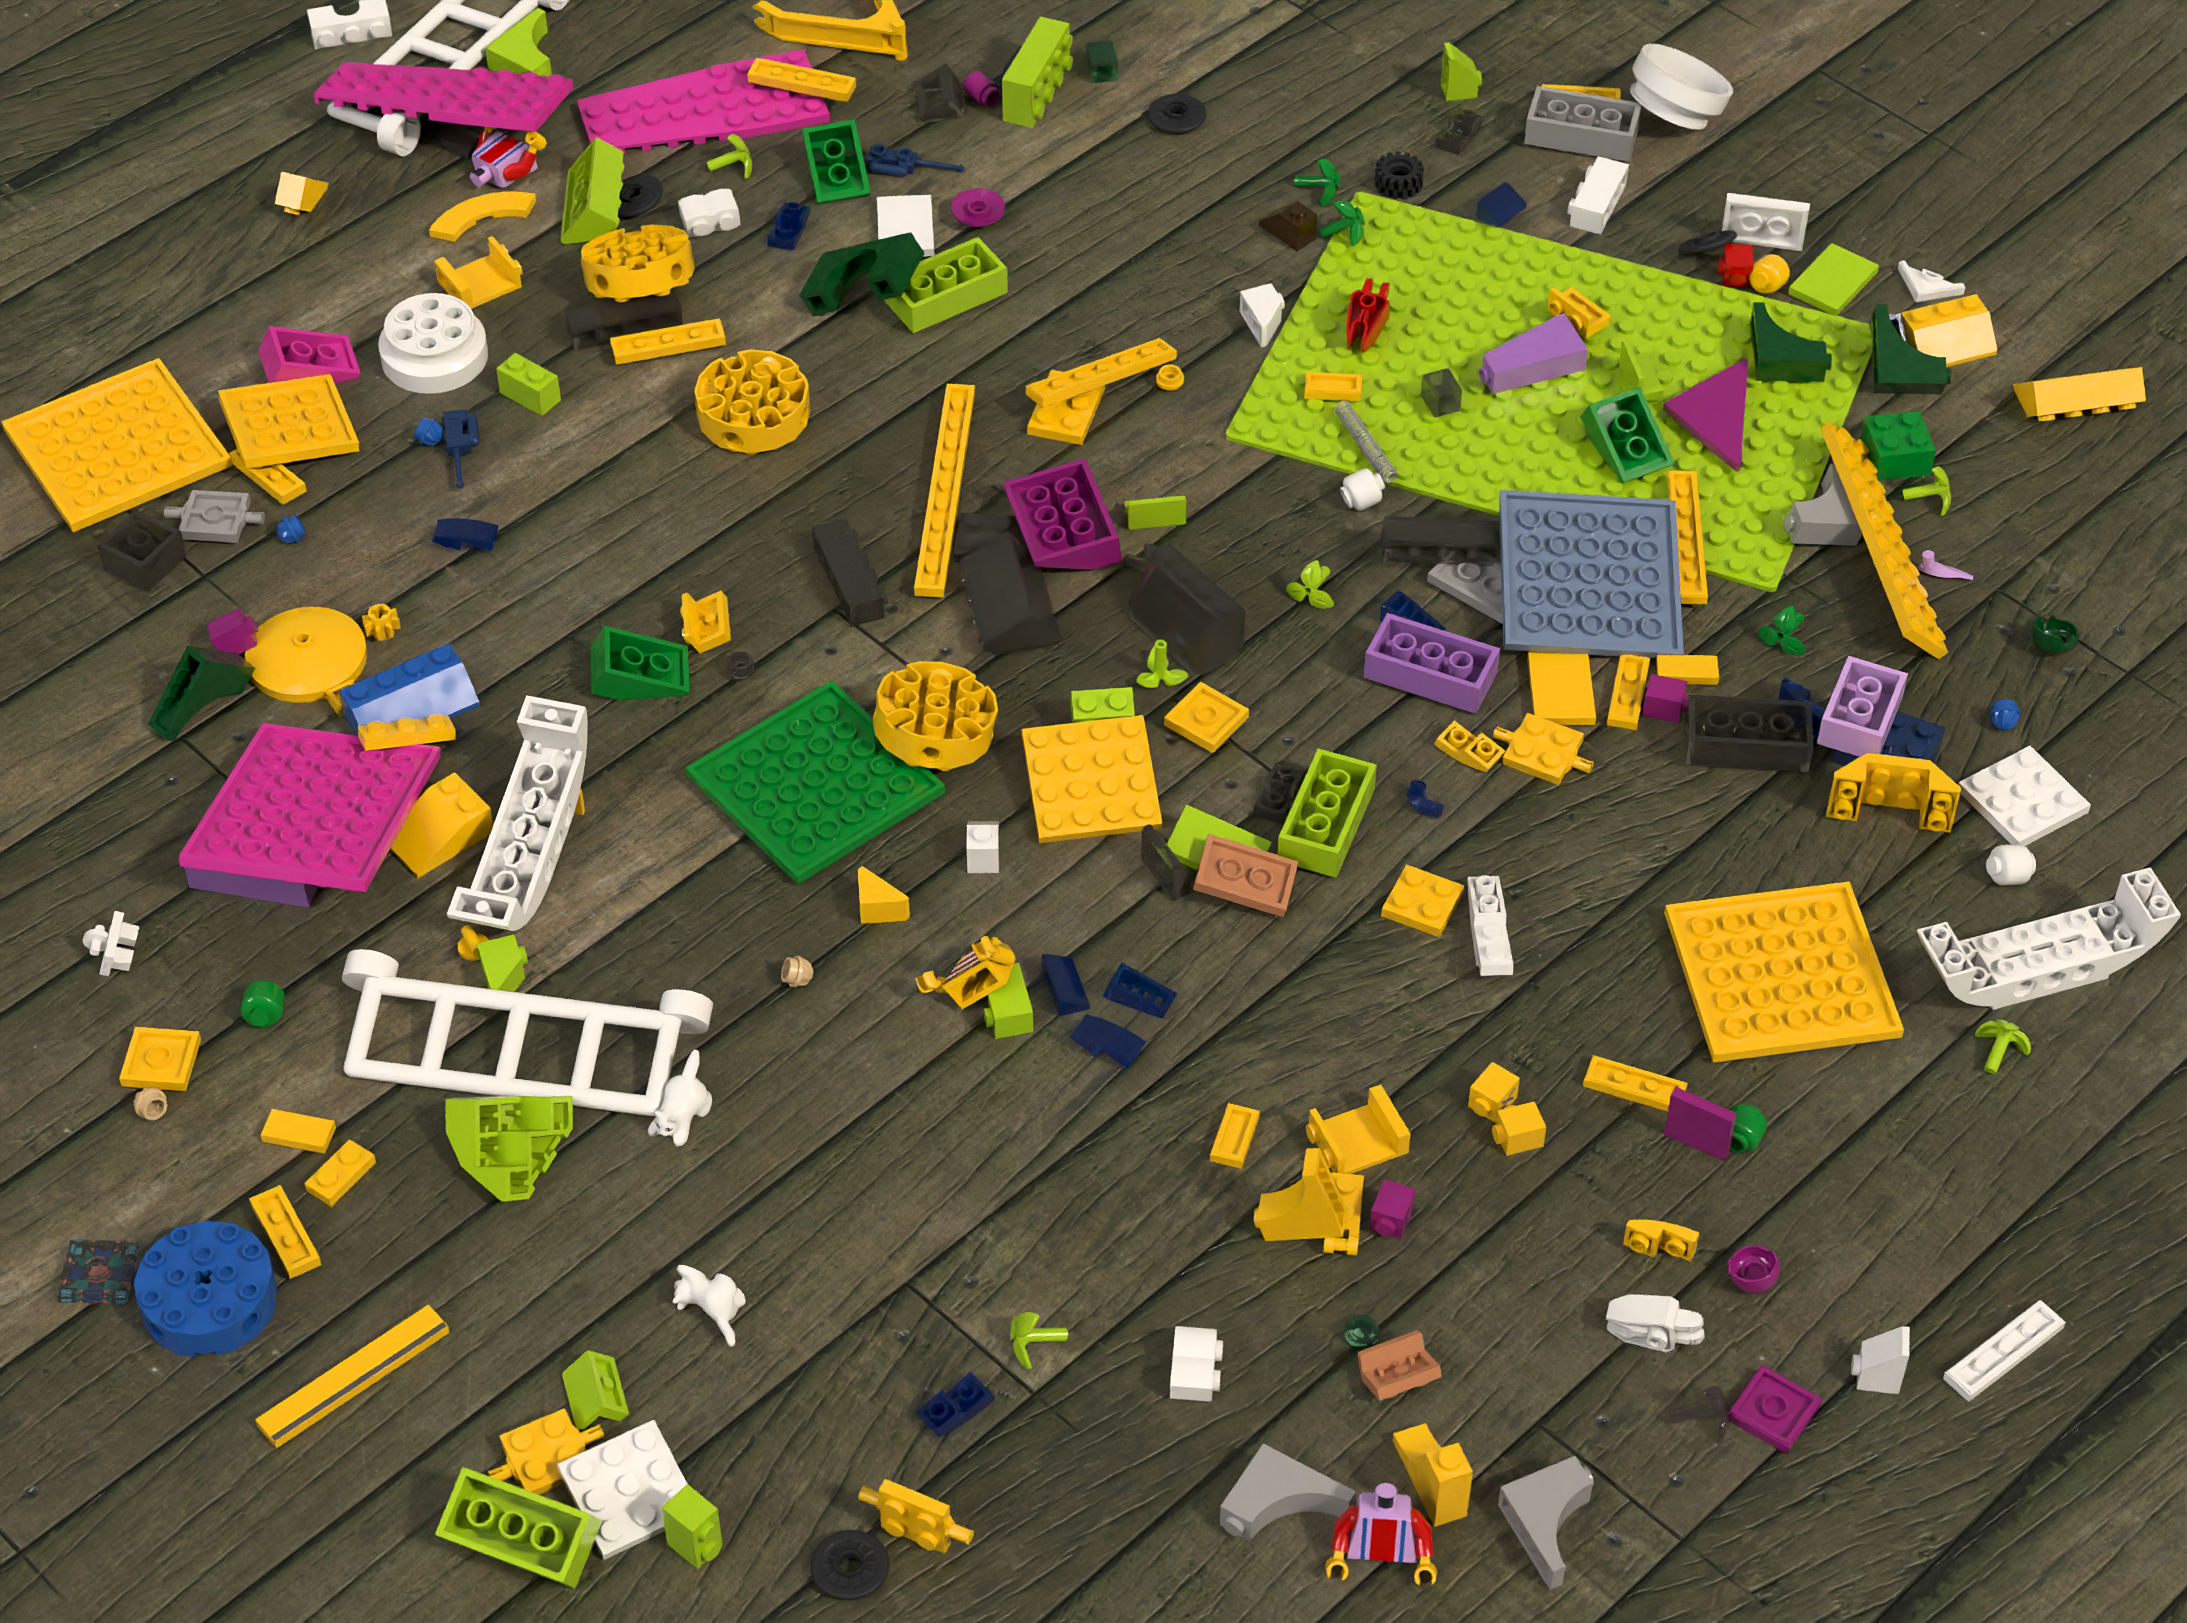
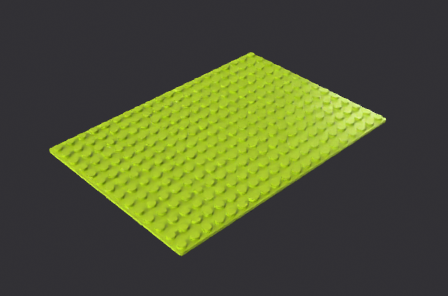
M1357 192L1351 204L1354 208L1357 206L1360 208L1366 223L1362 225L1364 229L1362 239L1357 245L1351 246L1350 227L1333 234L1226 430L1227 440L1350 475L1363 468L1369 469L1374 475L1377 472L1335 413L1337 404L1342 400L1304 399L1306 372L1361 374V401L1348 402L1398 473L1394 481L1384 482V484L1499 516L1500 490L1668 500L1667 471H1696L1706 574L1769 592L1777 590L1795 546V543H1792L1788 531L1784 528V518L1789 513L1794 502L1814 499L1831 457L1820 428L1828 422L1838 428L1843 427L1872 355V325L1370 193ZM1366 278L1373 279L1374 286L1371 293L1379 294L1383 282L1390 283V290L1387 296L1390 317L1374 345L1363 353L1361 352L1363 334L1357 337L1352 348L1348 349L1346 322L1351 293L1356 290H1362ZM1572 287L1611 316L1610 325L1587 339L1578 334L1588 349L1585 370L1492 394L1488 386L1481 382L1479 369L1482 368L1484 354L1555 317L1547 310L1549 290L1552 288H1556L1563 293ZM1753 302H1764L1769 316L1785 331L1804 339L1826 342L1827 353L1832 355L1831 370H1826L1824 382L1756 381L1750 330ZM1628 340L1634 354H1648L1664 390L1663 399L1647 401L1675 464L1622 484L1591 442L1581 420V415L1590 404L1630 391L1619 366L1622 341ZM1746 358L1748 360L1741 466L1740 471L1735 472L1664 412L1663 405L1664 402Z

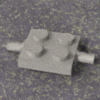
M192 490L189 500L183 507L165 506L164 517L166 519H182L179 535L180 539L238 543L245 524H264L265 521L264 512L248 511L251 502L249 493Z

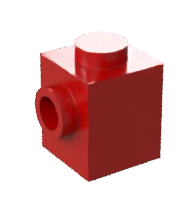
M1726 244L1724 246L1723 258L1718 259L1717 274L1722 275L1723 286L1750 288L1749 277L1754 267L1753 246L1746 244Z

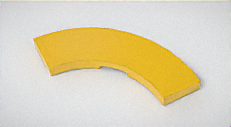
M497 192L466 200L446 211L433 223L429 229L430 237L456 242L462 233L476 225V221L489 216L493 219L500 217L527 218L536 203V194L527 192Z

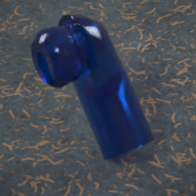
M1412 780L1406 794L1412 808L1439 819L1442 815L1444 804L1428 799L1425 793L1427 787L1425 782Z

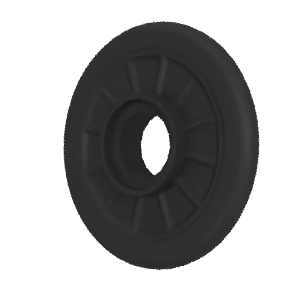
M1169 94L1156 99L1150 105L1148 116L1156 128L1164 132L1180 134L1191 132L1200 127L1205 121L1206 109L1198 99L1192 96ZM1173 112H1181V113H1183V114H1182V115H1173V114H1171V113H1173Z
M645 174L634 175L621 180L623 186L619 196L621 205L618 209V217H636L651 210L662 196L663 188L661 182L657 178ZM635 194H639L638 196H636V197H634V198H630L631 196H633V195H635Z
M1733 230L1705 233L1684 242L1678 247V251L1681 254L1708 252L1736 239L1737 233Z
M844 1530L836 1532L821 1541L812 1555L810 1569L814 1582L825 1594L839 1600H857L871 1595L884 1583L889 1571V1557L883 1544L871 1534L859 1530ZM845 1559H855L860 1563V1566L851 1572L841 1569L840 1564Z

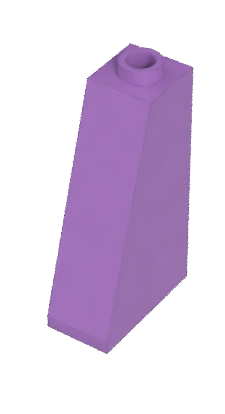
M1565 313L1484 354L1482 368L1479 369V376L1481 382L1488 386L1492 394L1583 371L1586 368L1588 349Z

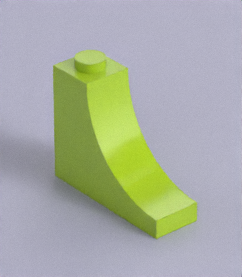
M539 8L535 9L485 47L487 64L490 70L497 72L500 70H510L512 73L518 74L534 72L539 76L552 75L550 58L537 49L539 41L548 33L545 11Z

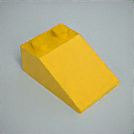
M454 772L430 786L414 804L389 850L418 879L489 836L494 825L491 808Z

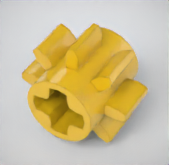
M376 604L369 607L368 615L362 616L366 636L372 635L378 641L393 638L394 629L401 628L396 608L390 610L385 604Z

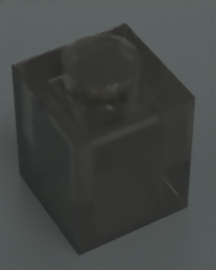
M1449 368L1422 375L1421 397L1434 418L1461 410L1462 388Z

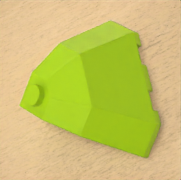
M573 1095L445 1099L446 1134L461 1167L500 1201L529 1199L535 1190L533 1183L538 1175L547 1171L557 1155L555 1148L562 1138L567 1139L573 1129Z

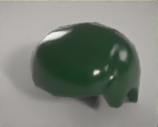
M2051 615L2049 619L2042 622L2041 617L2037 616L2032 626V637L2035 646L2046 654H2063L2074 649L2078 644V629L2075 624L2068 620L2057 619L2054 615Z

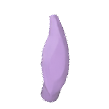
M1931 550L1923 552V563L1917 566L1918 570L1932 576L1944 578L1958 577L1973 580V575L1935 562L1934 552Z

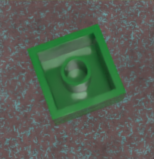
M1920 411L1864 417L1860 440L1869 449L1868 457L1877 468L1876 477L1878 481L1931 475L1936 449Z

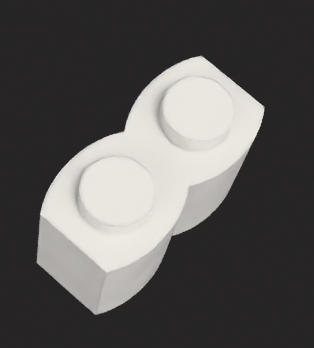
M730 189L714 190L705 196L691 195L678 201L680 217L688 237L704 236L713 231H728L741 225L739 210Z
M1176 1326L1170 1398L1212 1402V1391H1219L1221 1370H1214L1215 1361H1222L1223 1341L1217 1340V1329Z

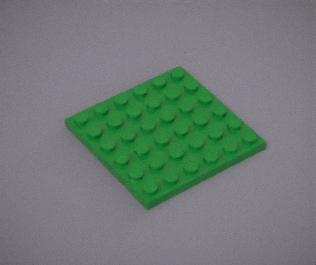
M832 680L685 768L686 776L797 885L945 794V785L926 767L909 766L902 759L885 749L875 736L872 717Z

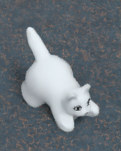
M698 1050L691 1052L683 1073L674 1076L667 1083L664 1091V1102L660 1111L654 1112L656 1117L648 1128L650 1136H657L659 1134L663 1136L671 1135L674 1145L683 1146L688 1139L693 1116L704 1117L709 1113L712 1105L711 1093L696 1078L699 1066Z
M678 1265L677 1272L683 1279L675 1282V1298L672 1303H678L677 1309L679 1310L684 1309L688 1304L699 1305L716 1321L730 1347L734 1346L735 1333L729 1321L735 1317L738 1309L745 1305L746 1300L742 1291L736 1288L734 1281L724 1274L716 1273L715 1278L709 1280L705 1274L692 1267Z

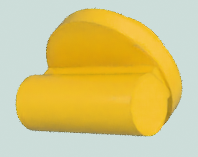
M466 925L461 929L463 937L458 942V952L466 960H480L477 944L489 940L485 935L476 933L472 925Z

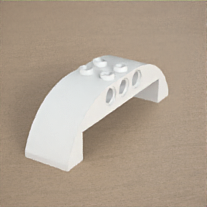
M526 695L517 720L524 739L522 748L471 889L457 886L447 913L448 918L515 931L525 926L535 914L554 873L581 789L587 750L588 721L586 707Z

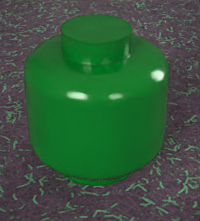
M259 980L252 982L244 990L240 1007L242 1018L248 1024L259 1028L271 1027L277 1024L282 1017L285 1004L284 991L272 981Z
M1734 1105L1729 1109L1737 1114L1730 1151L1737 1154L1752 1152L1758 1147L1767 1130V1121L1761 1111L1753 1105Z

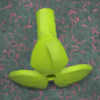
M731 134L727 139L736 146V150L708 161L707 165L712 172L736 161H742L745 165V179H748L752 171V160L748 148L739 136Z
M1938 466L1931 469L1936 476L1935 483L1903 489V496L1906 501L1938 494L1943 499V508L1940 516H1944L1951 504V492L1947 475Z
M1318 560L1311 562L1303 569L1300 577L1304 585L1291 582L1286 587L1288 595L1296 601L1301 602L1306 595H1309L1310 604L1314 607L1327 609L1334 606V602L1328 593L1317 590L1330 575V569L1327 566L1320 567Z
M1157 640L1147 660V667L1153 673H1141L1137 677L1136 682L1144 687L1156 688L1159 685V681L1163 680L1167 686H1173L1185 681L1188 678V673L1179 669L1167 670L1169 666L1167 643L1164 640Z
M1997 1019L1996 1022L1988 1021L1978 1027L1975 1034L1976 1037H1997L1984 1067L1987 1073H1997L2006 1048L2011 1041L2026 1056L2030 1054L2031 1044L2027 1036L2019 1031L2020 1027Z
M1032 1312L1022 1313L1018 1317L1014 1316L1010 1328V1341L1014 1340L1013 1352L1019 1363L1028 1370L1032 1369L1025 1349L1029 1342H1062L1068 1339L1067 1328H1034L1039 1315Z

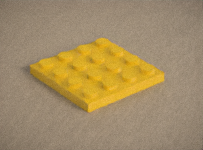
M331 374L218 390L220 405L245 469L359 451V441Z
M1143 715L1022 729V740L1039 843L1162 829V818Z

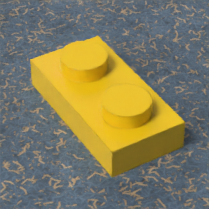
M349 1139L304 1183L306 1191L332 1207L376 1163L375 1155Z

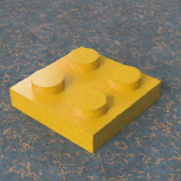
M1200 682L1164 717V726L1214 753L1249 718V709Z
M1406 864L1382 907L1381 916L1440 938L1464 894L1465 885Z
M135 1027L119 1078L121 1086L145 1087L148 1089L154 1087L161 1090L186 1091L201 1042L199 1031Z

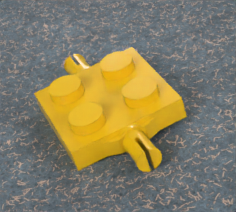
M1527 713L1520 727L1514 732L1499 726L1494 730V739L1509 743V747L1503 756V765L1556 785L1561 783L1564 775L1572 768L1579 769L1590 774L1593 768V761L1577 756L1578 749L1583 742L1584 733Z
M565 1408L500 1435V1442L506 1453L507 1464L488 1471V1475L500 1481L513 1477L521 1485L522 1489L540 1495L565 1484L558 1471L557 1464L585 1452V1445L603 1439L604 1433L599 1424L579 1432L572 1425Z
M887 1479L882 1483L879 1492L865 1485L860 1490L859 1500L877 1506L881 1515V1527L893 1536H904L916 1541L926 1550L935 1549L944 1554L951 1544V1538L961 1541L966 1545H969L973 1538L974 1530L955 1524V1521L950 1516V1506Z

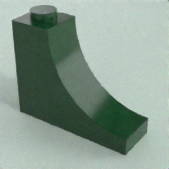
M1753 302L1750 330L1756 381L1824 382L1826 370H1831L1832 355L1827 353L1826 342L1804 339L1785 331L1769 316L1764 302Z
M1876 304L1871 314L1874 393L1942 394L1946 385H1949L1951 382V368L1946 367V357L1928 355L1910 346L1895 330L1889 316L1888 305Z
M187 646L148 725L166 740L175 741L185 724L204 706L226 695L242 694L255 667L237 653Z

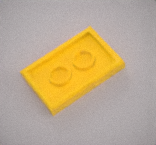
M1528 651L1527 662L1533 715L1560 725H1595L1596 713L1588 654Z

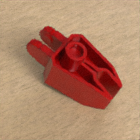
M1366 278L1362 290H1356L1351 293L1346 322L1348 349L1352 348L1355 339L1362 336V334L1361 352H1366L1376 342L1390 317L1389 301L1387 300L1390 283L1383 282L1379 294L1371 293L1374 286L1373 279Z

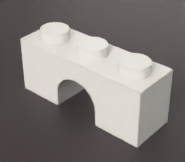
M360 0L358 12L350 16L336 14L333 5L308 9V19L315 49L392 36L385 0Z

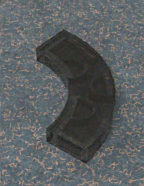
M425 113L427 125L433 138H436L442 143L443 148L451 153L469 159L477 147L480 135L469 132L456 123L429 120L428 113Z

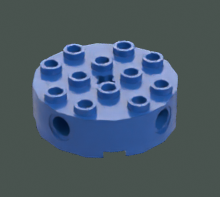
M204 1221L175 1228L171 1233L157 1240L150 1250L145 1253L140 1261L134 1280L137 1305L144 1327L158 1345L181 1356L196 1357V1353L207 1354L212 1352L220 1355L235 1351L258 1336L271 1320L276 1306L277 1285L268 1250L255 1234L233 1223Z

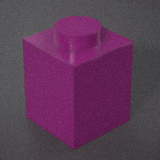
M240 607L208 623L210 641L217 650L233 652L239 655L257 646L256 632H258V627L251 616L246 617Z
M1651 674L1642 716L1678 723L1681 711L1687 712L1691 695L1685 694L1687 681Z
M1384 1179L1371 1209L1369 1230L1376 1231L1382 1236L1402 1239L1414 1210L1416 1189Z

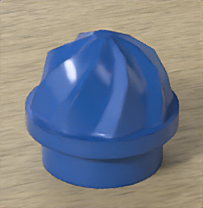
M423 417L415 431L414 438L420 440L422 445L433 446L442 441L443 428L435 419L431 418L429 420Z
M296 514L291 517L288 515L284 516V519L277 525V536L283 542L298 543L302 537L307 535L302 522Z
M2013 700L1994 702L1992 705L1993 709L1990 711V718L1994 726L2001 730H2010L2016 727L2021 717V711L2017 708V703Z

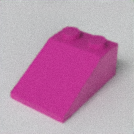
M269 326L258 350L268 383L331 374L335 384L357 379L361 375L348 335Z

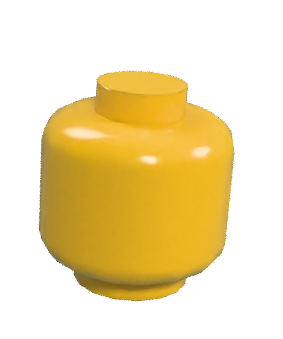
M1770 254L1763 256L1753 264V271L1749 277L1750 284L1754 290L1767 295L1776 292L1787 283L1790 270L1783 258Z

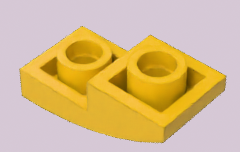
M1455 720L1434 743L1436 747L1452 758L1484 772H1487L1505 753L1504 749L1482 732L1476 738Z
M1629 1220L1626 1224L1623 1244L1637 1253H1644L1653 1258L1660 1248L1674 1257H1681L1691 1261L1696 1253L1699 1232L1662 1221Z

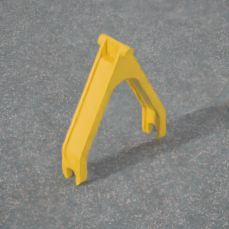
M764 0L753 5V9L761 12L765 17L764 19L759 16L754 19L755 24L761 30L779 40L892 54L899 61L908 58L905 21L901 19L893 0H873L878 12L871 17L860 20L786 12Z

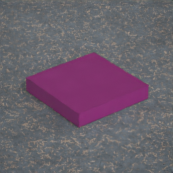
M1675 1087L1670 1097L1664 1135L1725 1161L1729 1154L1737 1114Z
M1761 1365L1728 1411L1726 1420L1788 1454L1820 1408L1823 1398Z

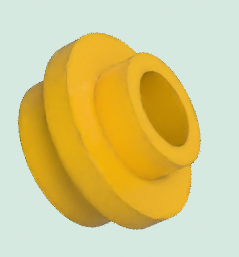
M1165 365L1157 373L1156 383L1162 389L1176 390L1183 385L1184 375L1179 367Z

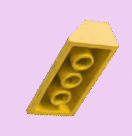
M2142 367L2013 384L2014 391L2027 417L2037 416L2038 421L2054 420L2057 413H2064L2065 418L2082 416V410L2091 409L2092 414L2109 412V406L2118 405L2119 410L2136 408V402L2146 401Z

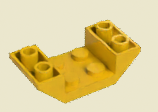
M1866 753L1834 772L1826 817L1857 821L1861 803L1920 810L1919 829L1951 833L1961 787L1930 760Z

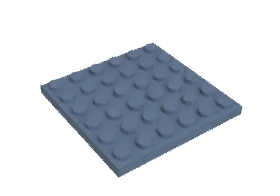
M1500 490L1499 523L1504 650L1605 656L1636 655L1648 658H1657V655H1684L1675 500Z

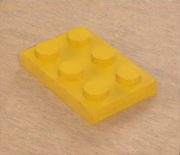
M1051 370L1048 378L1063 372ZM1105 385L1043 408L1036 404L1027 426V434L1082 445L1104 393Z

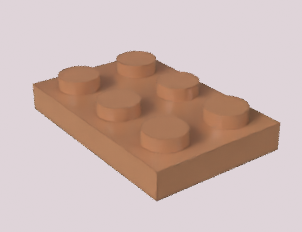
M1208 834L1193 890L1284 917L1298 861Z

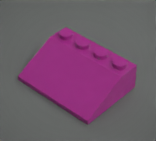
M1086 458L1003 482L1004 490L1035 567L1095 570L1122 562L1119 537Z

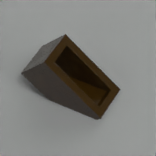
M1297 201L1273 211L1259 220L1258 225L1295 251H1299L1316 239L1317 214Z

